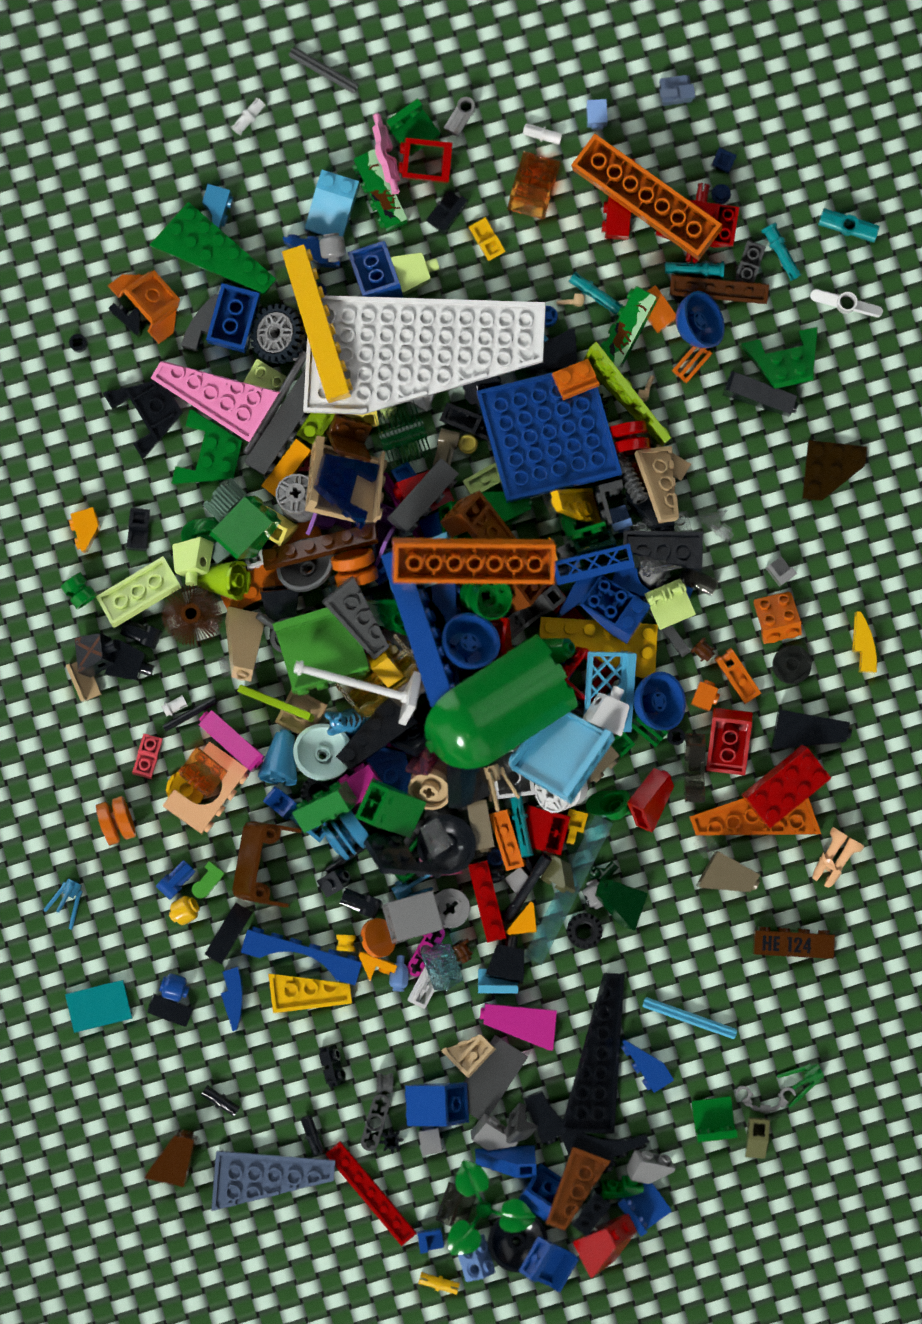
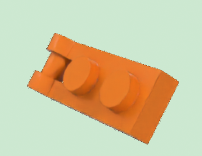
M732 648L726 650L724 655L714 658L744 705L762 694ZM731 659L734 665L728 668L725 663Z

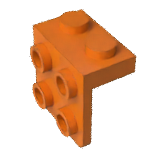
M783 592L754 600V608L761 626L763 644L775 643L802 635L801 620L791 592Z

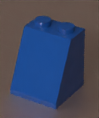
M467 1082L405 1086L407 1126H451L469 1122Z

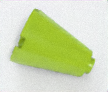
M232 561L210 566L207 574L197 576L198 588L202 587V589L233 600H242L244 598L242 596L249 592L251 574L250 571L246 570L245 566L247 564L245 562Z

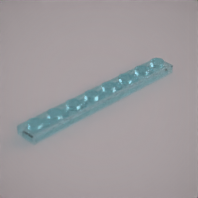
M598 815L594 816L571 862L575 892L573 894L566 890L564 894L557 890L524 955L526 958L540 965L543 964L613 823Z

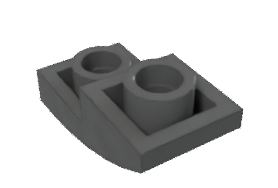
M747 240L735 280L755 282L766 246Z

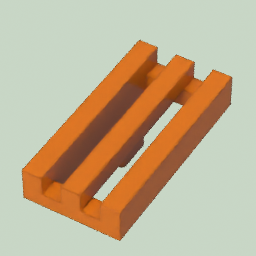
M693 346L674 367L672 372L687 384L712 355L706 348H699V352L679 372L678 369L696 350L697 347ZM702 353L706 354L687 377L683 376Z

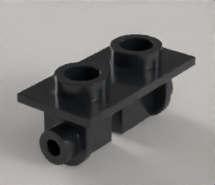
M336 1044L320 1048V1053L318 1054L321 1065H329V1069L323 1070L326 1084L329 1087L346 1083L345 1071L340 1062V1051L337 1049Z

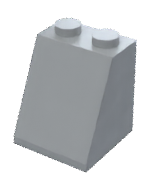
M433 890L382 905L392 944L443 929L442 925H445L442 913L439 914L438 912L439 899L437 894H433Z

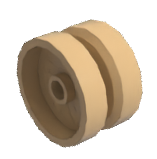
M438 759L420 761L415 766L408 785V794L427 802L424 807L426 810L440 809L448 803L447 763Z

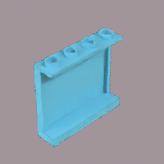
M569 712L521 743L517 751L510 755L509 765L513 771L571 804L615 739L611 731L607 729L603 731Z

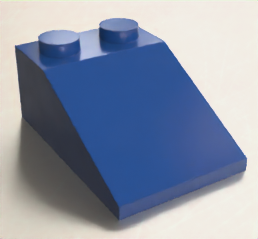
M385 241L348 252L362 297L404 298Z

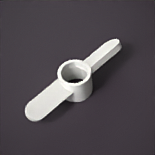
M814 289L810 294L813 301L837 307L843 314L855 311L873 317H880L883 313V309L880 306L858 301L856 295L852 292H844L838 295ZM847 296L853 300L854 305L851 309H845L841 306L840 299Z

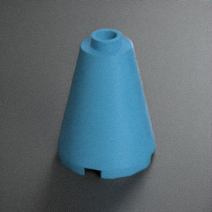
M281 729L280 732L275 733L258 772L260 780L278 785V782H285L284 786L297 784V765L293 756L295 736L292 734V731Z

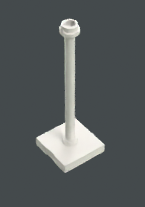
M296 661L293 673H297L299 676L301 673L399 699L402 702L398 724L405 726L416 708L421 682L420 673L414 671L405 690L400 692L304 665V661Z

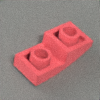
M143 734L132 774L152 779L163 741L162 738Z

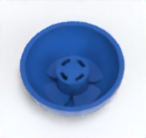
M694 291L681 301L675 318L680 336L687 343L697 348H712L719 345L724 337L725 325L721 310L714 299L705 292Z
M461 613L452 617L444 627L442 646L446 656L453 664L463 669L475 670L487 666L496 658L500 649V639L497 630L486 618L474 613Z
M666 672L652 673L646 676L635 690L633 698L634 709L639 719L645 725L656 730H670L681 722L686 709V699L681 684L674 676Z

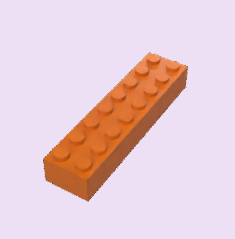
M597 134L592 136L571 164L574 172L697 260H700L722 230L720 222Z
M393 538L392 580L393 583L554 584L556 544L552 539Z

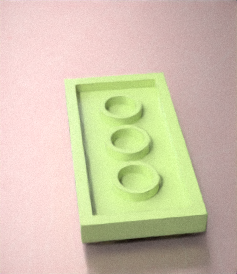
M162 556L97 595L96 598L109 622L115 628L182 587L166 559Z

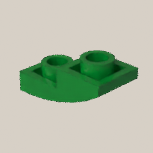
M622 1175L621 1182L601 1180L600 1184L601 1195L604 1199L626 1198L644 1191L643 1183L632 1181L626 1175Z

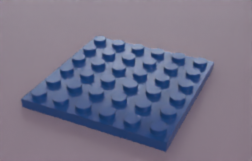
M552 373L476 391L506 503L622 475L598 387L563 400L553 380Z

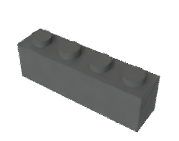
M440 458L387 520L404 535L408 531L412 533L419 525L417 520L421 516L425 518L432 511L430 508L432 503L438 504L445 496L442 492L446 488L450 490L457 482L455 477L459 473Z

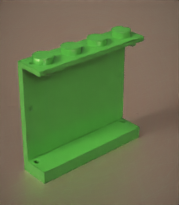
M327 607L273 623L294 694L302 696L308 694L311 689L317 688V690L328 688V684L334 683V681L301 673L300 676L297 673H293L296 661H304L306 666L349 678L354 676L356 679L362 678L367 675V672H370L364 648Z

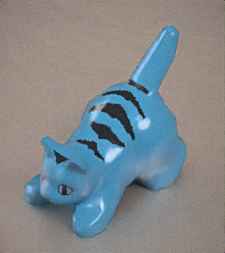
M348 708L343 712L327 711L324 714L325 718L330 722L327 734L334 736L346 732L347 736L353 737L372 714H365L359 708Z

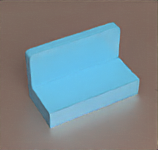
M480 968L478 970V993H518V983L486 977L487 969Z

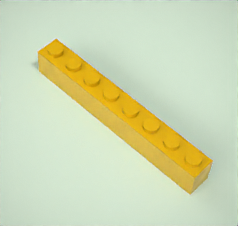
M304 244L284 250L282 255L328 403L351 397L350 391L353 390L350 378L346 379L344 374L347 371L345 361L340 360L339 353H342L338 341L335 342L333 338L336 331L333 323L329 324L327 318L331 315L328 305H323L322 298L325 295L322 286L318 287L316 282L319 279L316 267L312 268L310 262L314 260L311 250H307Z

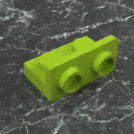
M310 413L298 431L297 436L310 445H313L317 435L325 437V442L328 437L326 432L335 414Z

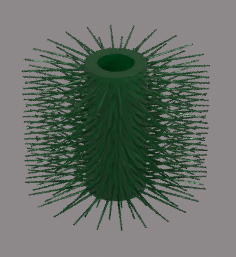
M414 401L413 404L418 420H416L410 404L415 421H412L407 408L410 418L408 423L402 407L406 424H404L399 410L403 424L400 425L395 409L394 412L399 426H396L392 413L394 428H392L388 413L387 417L391 429L388 428L384 415L383 418L387 430H384L381 419L383 432L380 431L377 423L380 432L378 434L384 451L388 455V450H390L393 457L391 449H394L398 462L399 458L395 448L398 447L402 458L400 446H402L407 460L403 445H406L412 461L407 444H410L416 460L411 445L412 442L420 459L415 441L418 442L424 458L419 443L421 439L427 454L423 438H425L432 456L427 440L428 436Z

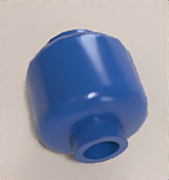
M170 973L167 977H163L159 991L162 992L163 998L179 1002L182 997H187L190 987L186 986V978Z

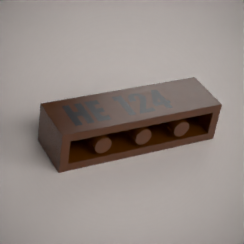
M759 927L758 930L753 931L752 954L834 959L835 935L830 934V930H818V934L810 933V929H798L797 933L790 932V928H778V931H770L771 927Z

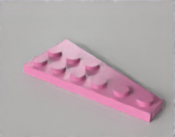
M165 361L159 363L151 379L248 442H251L280 394L278 391Z

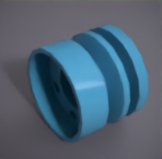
M351 810L339 815L343 823L340 826L334 820L330 821L335 828L333 831L327 825L322 827L330 845L346 861L350 859L346 850L349 848L354 855L357 854L353 845L357 843L361 848H365L363 843L370 836Z

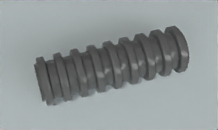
M617 453L622 475L618 477L622 479V483L625 489H627V493L630 494V498L633 499V503H643L649 497L646 488L643 487V483L637 477L638 474L634 472L635 469L632 467L631 462H629V458L626 457V453Z

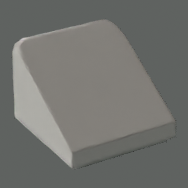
M520 867L504 880L514 893L518 894L528 876Z

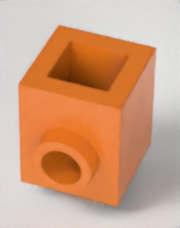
M704 680V683L700 681L690 704L709 712L712 704L716 705L720 694L717 693L718 688L715 687L716 684L708 680Z

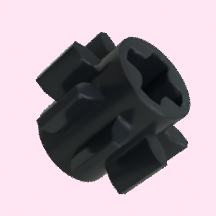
M389 1128L387 1135L383 1132L381 1133L384 1140L379 1141V1144L385 1145L383 1151L391 1149V1153L394 1154L396 1147L400 1150L402 1149L399 1142L404 1141V1138L398 1137L400 1131L392 1133V1129ZM394 1136L396 1138V1145L391 1144L389 1146L387 1144V1137L392 1138Z

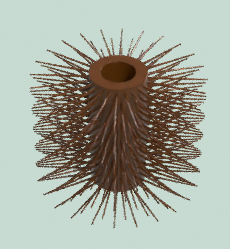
M189 584L190 598L186 586L188 600L186 598V605L173 593L178 601L169 595L171 599L167 597L169 602H165L167 605L163 608L165 611H161L166 615L161 616L164 618L163 623L165 624L166 631L171 635L172 639L178 638L181 641L183 640V643L186 645L189 639V645L191 646V641L194 645V634L198 645L196 635L198 627H201L210 638L209 633L214 636L211 631L217 633V627L221 628L216 620L220 623L221 621L214 617L221 618V615H218L220 613L218 612L219 602L215 598L212 601L214 594L213 596L205 595L209 592H205L206 589H202V587L200 591L196 588L195 592L194 585L193 590H191ZM191 612L197 613L194 619H188V614ZM170 616V617L168 618V621H167V622H168V629H167V625H166V622H165V621H166V617Z

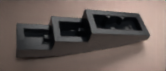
M447 402L440 418L441 422L490 443L483 416Z

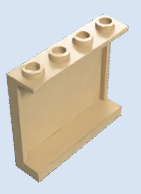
M317 435L311 449L305 511L364 525L376 523L377 520L381 519L383 512L380 504L383 502L384 492L381 491L386 477L383 476L387 466V460H384L385 452L382 451L379 458L371 456L370 462H359L352 457L337 455L332 446L324 445L325 437Z

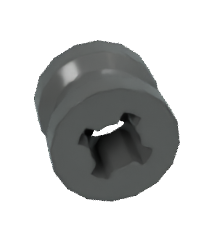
M377 1073V1093L382 1091L393 1093V1073L388 1075Z

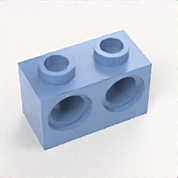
M484 1234L481 1235V1243L476 1251L470 1254L458 1255L466 1282L484 1279L496 1273Z

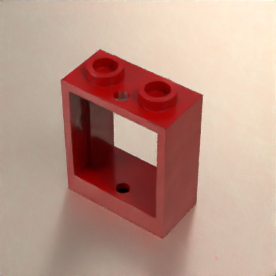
M405 138L404 142L400 144V154H403V159L398 164V173L401 174V178L448 183L453 143ZM410 144L443 148L440 176L407 173Z
M577 646L573 657L566 660L561 666L567 675L564 680L568 688H573L576 699L584 705L585 694L580 692L568 680L582 659L587 662L589 650ZM594 656L593 665L597 669L602 663ZM605 666L600 673L606 678L611 671ZM614 675L608 683L612 685L617 677ZM597 676L593 681L592 685L594 688L602 682L601 678ZM605 684L598 692L605 694L609 688ZM596 694L591 698L590 704H592L593 700L597 696Z

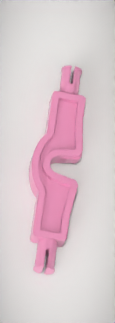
M377 113L373 115L375 126L372 127L376 141V156L382 165L385 181L390 183L391 193L398 194L400 192L398 187L400 177L397 160L387 154V152L393 149L388 128L386 125H383L381 114Z

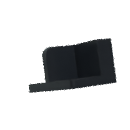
M449 190L442 200L437 202L436 208L427 218V223L445 235L468 205V200L463 196L458 197Z

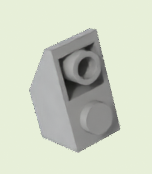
M484 1114L471 1130L472 1141L486 1150L512 1147L518 1144V1142L511 1144L506 1142L508 1126L502 1125L494 1116L489 1117Z
M636 1149L626 1167V1171L632 1181L646 1184L669 1175L676 1169L669 1156Z

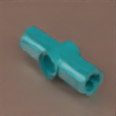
M823 208L818 223L820 226L839 231L845 236L851 235L873 243L876 240L880 227L879 225L857 219L854 215H845ZM844 222H852L854 228L851 230L847 229L844 226Z

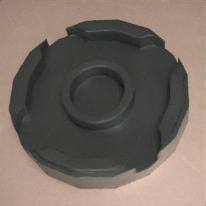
M788 645L781 648L775 654L772 661V669L775 676L786 684L800 683L811 672L812 660L809 653L804 648L796 645Z

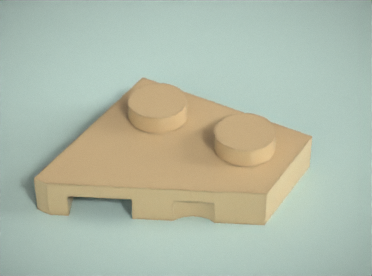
M480 1034L472 1037L470 1040L459 1042L452 1047L443 1048L441 1051L469 1078L496 1048Z

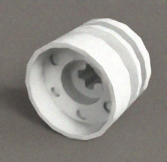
M587 781L571 804L535 784V796L539 805L550 813H558L582 803L587 797Z

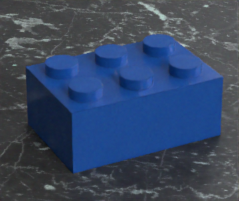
M221 283L206 338L207 343L246 353L252 332L251 327L254 325L253 319L256 318L261 300L260 293Z

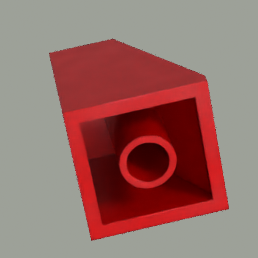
M628 1213L596 1225L589 1236L583 1234L573 1241L590 1278L612 1264L636 1234L637 1230Z

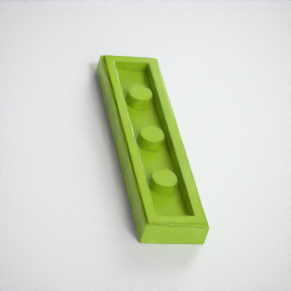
M239 685L237 692L309 722H313L315 718L314 714L244 685Z

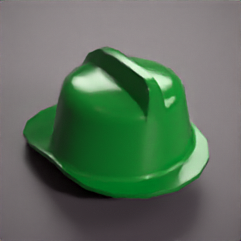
M215 517L189 521L181 531L182 542L202 537L215 544L217 541L210 535V532L220 522Z
M625 790L597 792L588 798L586 809L592 815H605L610 820H619L631 813L627 803L630 799V794Z

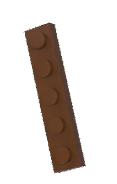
M671 274L669 295L687 296L694 291H702L717 300L767 304L769 284Z

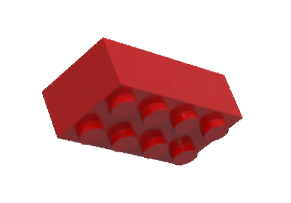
M801 745L742 793L741 796L764 825L772 828L832 778L812 752L804 745Z

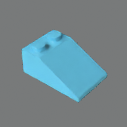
M321 170L305 230L320 235L339 233V236L343 237L360 188L359 181Z

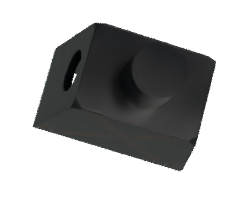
M99 633L75 638L78 673L91 678L113 665L115 662L114 652L120 650L119 641L117 639L112 640L111 637Z

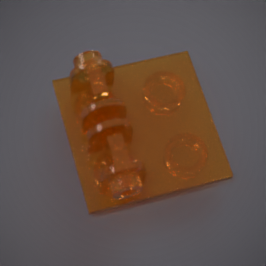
M198 747L195 748L186 763L178 770L180 777L186 781L191 779L189 784L195 782L196 784L193 788L198 786L197 790L203 796L206 795L208 797L214 792L228 772Z

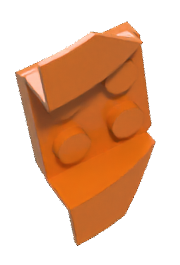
M155 270L145 275L122 274L108 285L119 299L126 295L151 323L148 332L158 344L173 334L176 311L180 299Z

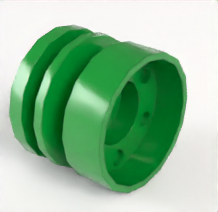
M463 583L460 589V600L462 606L467 611L488 620H497L509 611L512 604V592L507 584Z

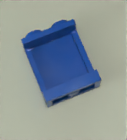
M538 1236L519 1272L534 1282L539 1281L557 1292H561L579 1257L568 1249Z

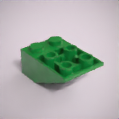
M372 778L355 818L411 838L427 802Z

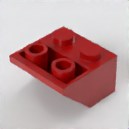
M527 805L526 814L528 818H526L532 848L561 855L570 816L560 812L550 813L543 808Z

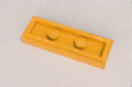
M295 439L261 486L276 497V488L279 482L286 476L298 472L310 456L311 449L300 440Z

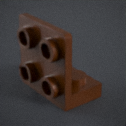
M335 414L326 432L335 453L341 457H352L359 462L371 461V456L364 444L372 429L371 423Z

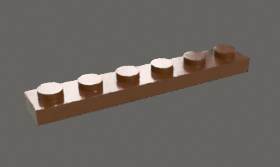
M374 522L262 550L264 568L268 571L379 543L377 526Z

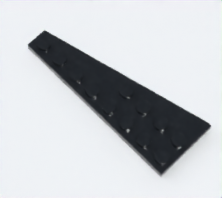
M603 973L562 1122L561 1132L614 1134L624 974Z

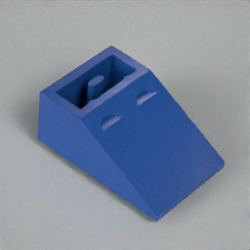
M603 575L598 577L580 604L605 630L625 644H628L651 607L648 603Z

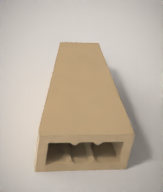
M228 606L225 624L231 677L251 682L265 624L256 619L258 614L256 612Z

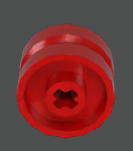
M646 421L625 422L609 427L616 453L625 452L626 456L634 455L637 450L651 448L649 438L640 437L648 432Z

